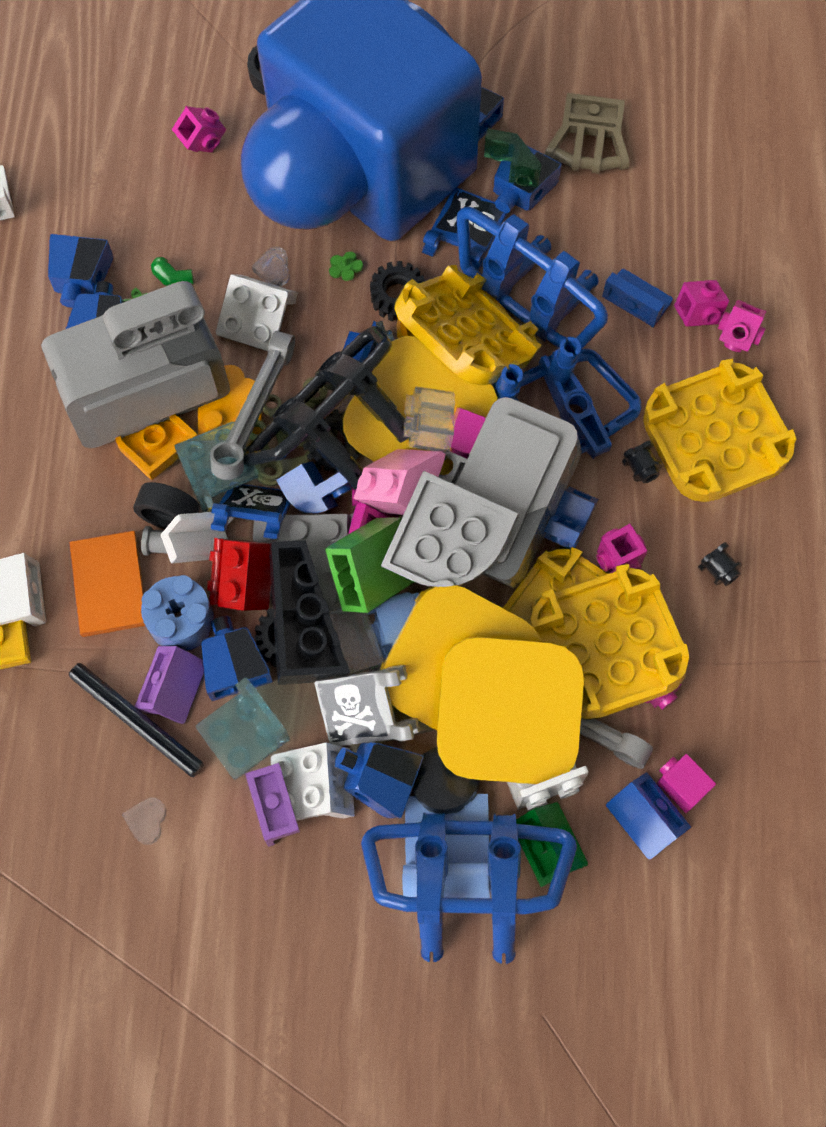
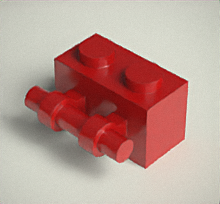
M214 538L213 551H210L209 561H212L211 580H207V591H210V604L242 611L268 610L271 591L269 559L271 543Z

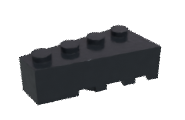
M306 540L271 542L269 559L278 685L314 683L319 679L349 675L350 670L347 661L344 659L339 637L330 618V611L326 599L323 597Z

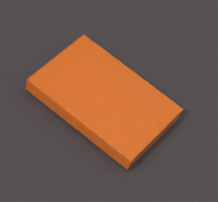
M135 531L69 542L80 635L87 637L146 626L141 614L144 589Z

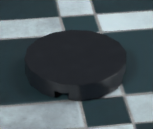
M438 747L422 754L424 757L412 787V792L424 808L438 814H451L464 809L465 805L474 800L477 796L480 780L457 776L446 768L438 754Z

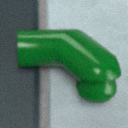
M164 257L155 258L151 264L153 275L164 286L181 281L194 284L192 269L176 271Z

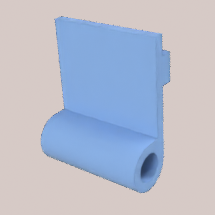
M477 794L472 802L470 801L464 806V809L457 813L445 814V820L489 821L488 794ZM409 796L405 807V823L421 822L424 812L426 814L438 813L428 811L418 802L415 796ZM446 835L448 875L445 880L444 897L491 898V884L488 874L489 835ZM418 837L405 838L406 865L403 866L402 885L403 896L417 897L415 844Z

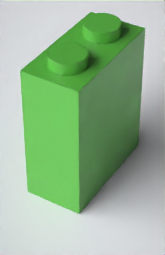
M375 518L325 548L343 612L368 613L414 583V581L381 566L402 518Z

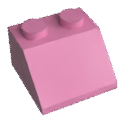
M397 449L364 467L357 483L354 499L369 505L381 513L404 515L423 471L439 477L446 454L442 451Z

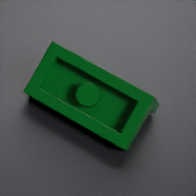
M558 802L534 808L516 819L517 824L559 828L569 832L577 844V850L569 873L588 866V861ZM518 838L540 887L549 885L562 845L555 842Z

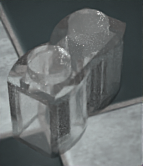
M415 386L413 395L407 394L404 414L410 415V417L406 416L403 436L409 437V447L449 453L454 436V392Z

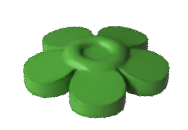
M346 252L343 257L334 255L330 259L332 267L329 268V274L333 278L342 276L344 281H349L355 277L354 273L362 271L363 263L361 260H356L357 257L354 252Z

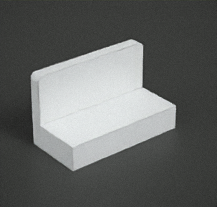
M212 512L177 515L161 533V538L171 564L209 560L210 551H213L214 538L228 539L225 531L211 530V524L214 520ZM229 517L228 524L233 520L234 517Z
M25 553L0 559V625L23 620L32 626L46 623L40 564Z

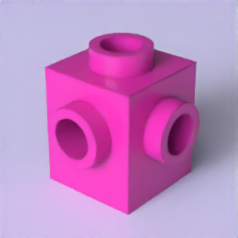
M190 106L185 107L172 128V131L187 150L211 153L219 145L222 136L227 130L219 121L218 114L212 109Z
M717 280L684 282L674 307L686 327L719 324L729 299Z
M737 300L732 312L728 313L725 311L717 329L723 331L719 340L725 342L724 346L735 352H741L742 350L748 352L751 344L758 346L766 329L760 325L767 311Z
M628 524L619 530L618 528L612 529L601 537L596 557L600 567L605 572H616V566L629 564L630 568L640 570L647 549L642 537L636 534L631 524Z

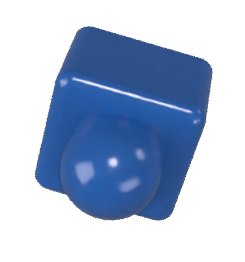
M299 0L259 34L257 50L268 110L255 121L245 138L241 153V174L249 197L255 206L272 221L293 229H317L339 220L350 211L381 238L387 241H397L476 171L482 83L480 68L475 59L453 40L443 26L418 5L408 0Z

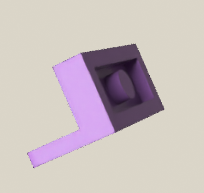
M158 646L135 707L143 713L160 714L176 723H185L204 673L203 660L177 646Z
M276 763L245 773L262 834L268 847L275 845L274 840L299 833L300 830L280 764Z

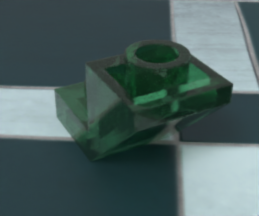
M487 129L484 157L492 158L496 161L511 162L509 182L524 187H538L542 164L520 136L516 133Z

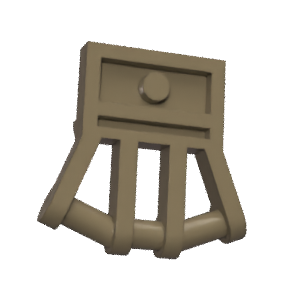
M567 93L563 123L548 145L544 155L571 167V170L574 171L582 168L599 174V171L608 169H628L629 157L621 134L625 100ZM568 133H576L573 155L559 148ZM584 135L597 136L594 158L581 156ZM604 137L612 138L617 156L602 158Z

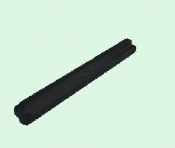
M77 663L70 670L68 675L75 683L190 777H195L199 774L204 766L200 759L82 663Z

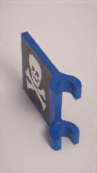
M456 188L450 194L433 227L426 232L423 238L425 246L422 249V253L433 257L441 240L458 246L456 218L461 208L473 207L500 224L503 223L508 213L498 210L494 201ZM469 220L472 265L479 271L495 236Z
M232 482L220 503H214L212 506L214 520L211 524V530L225 531L229 517L267 522L263 537L278 539L282 521L291 504L280 489Z

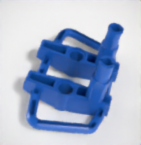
M464 207L459 210L456 221L459 263L462 272L474 278L476 273H479L487 279L481 289L522 322L532 321L538 328V331L535 333L536 336L544 342L548 340L551 344L560 348L561 341L563 339L566 341L567 337L556 332L559 323L580 302L589 308L595 316L576 337L581 344V349L606 325L608 321L607 310L602 302L590 293L599 284L595 273L587 279L586 277L592 271L584 270L576 279L580 262L566 251H563L552 260L546 255L552 248L549 239L546 238L540 244L545 236L538 235L529 243L527 241L529 224L515 214L506 219L503 224H500L473 207ZM469 220L496 236L487 257L483 260V274L472 265ZM536 263L546 273L536 293L531 298V311H528L512 299L509 294L513 285L527 274Z
M567 337L566 341L563 339L559 349L553 351L552 355L548 357L546 355L542 356L538 366L522 372V369L515 364H509L508 369L505 366L497 382L491 384L498 399L507 397L519 401L517 397L521 387L544 377L559 410L560 418L575 427L582 453L587 452L592 459L610 451L612 444L609 437L634 421L640 415L642 409L639 395L596 351L588 348L581 349L579 340L574 337ZM588 361L629 403L628 410L604 426L593 406L592 398L586 393L573 373L576 364L579 362ZM576 404L580 406L583 413L573 412L569 405Z
M424 812L421 822L375 826L363 835L361 841L375 901L383 907L404 912H417L421 939V957L427 962H430V952H433V962L439 961L444 954L442 940L443 913L492 914L493 958L496 962L502 964V954L505 953L506 964L512 962L516 956V914H532L547 911L559 905L577 850L574 837L563 829L517 824L515 814L496 815V813H494L493 821L445 820V813L426 814ZM446 835H491L488 845V874L491 884V898L444 897L445 880L448 875ZM418 837L415 844L417 897H407L387 892L375 844L377 841ZM518 838L555 842L562 845L547 895L517 899L518 879L521 873V847Z

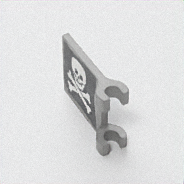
M405 665L392 666L379 671L319 679L314 682L330 744L345 746L390 739L405 741L413 739L414 734L420 732L418 718L396 722L388 687L398 686L401 684V680L408 678Z

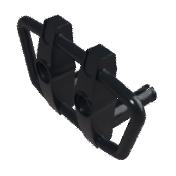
M371 326L365 329L341 352H336L330 356L316 371L315 377L295 397L288 399L275 411L270 418L271 422L244 450V465L253 466L281 460L305 441L309 442L333 468H336L351 484L353 489H357V483L362 475L363 468L352 458L351 453L330 431L331 427L324 420L348 395H355L372 415L389 429L399 443L407 440L409 436L406 433L408 432L412 435L415 428L397 410V406L379 387L377 378L372 374V371L385 358L392 347V342L381 328ZM374 340L377 346L362 363L353 358L369 342ZM323 386L333 391L315 410L305 405ZM280 430L288 436L276 447L262 450Z

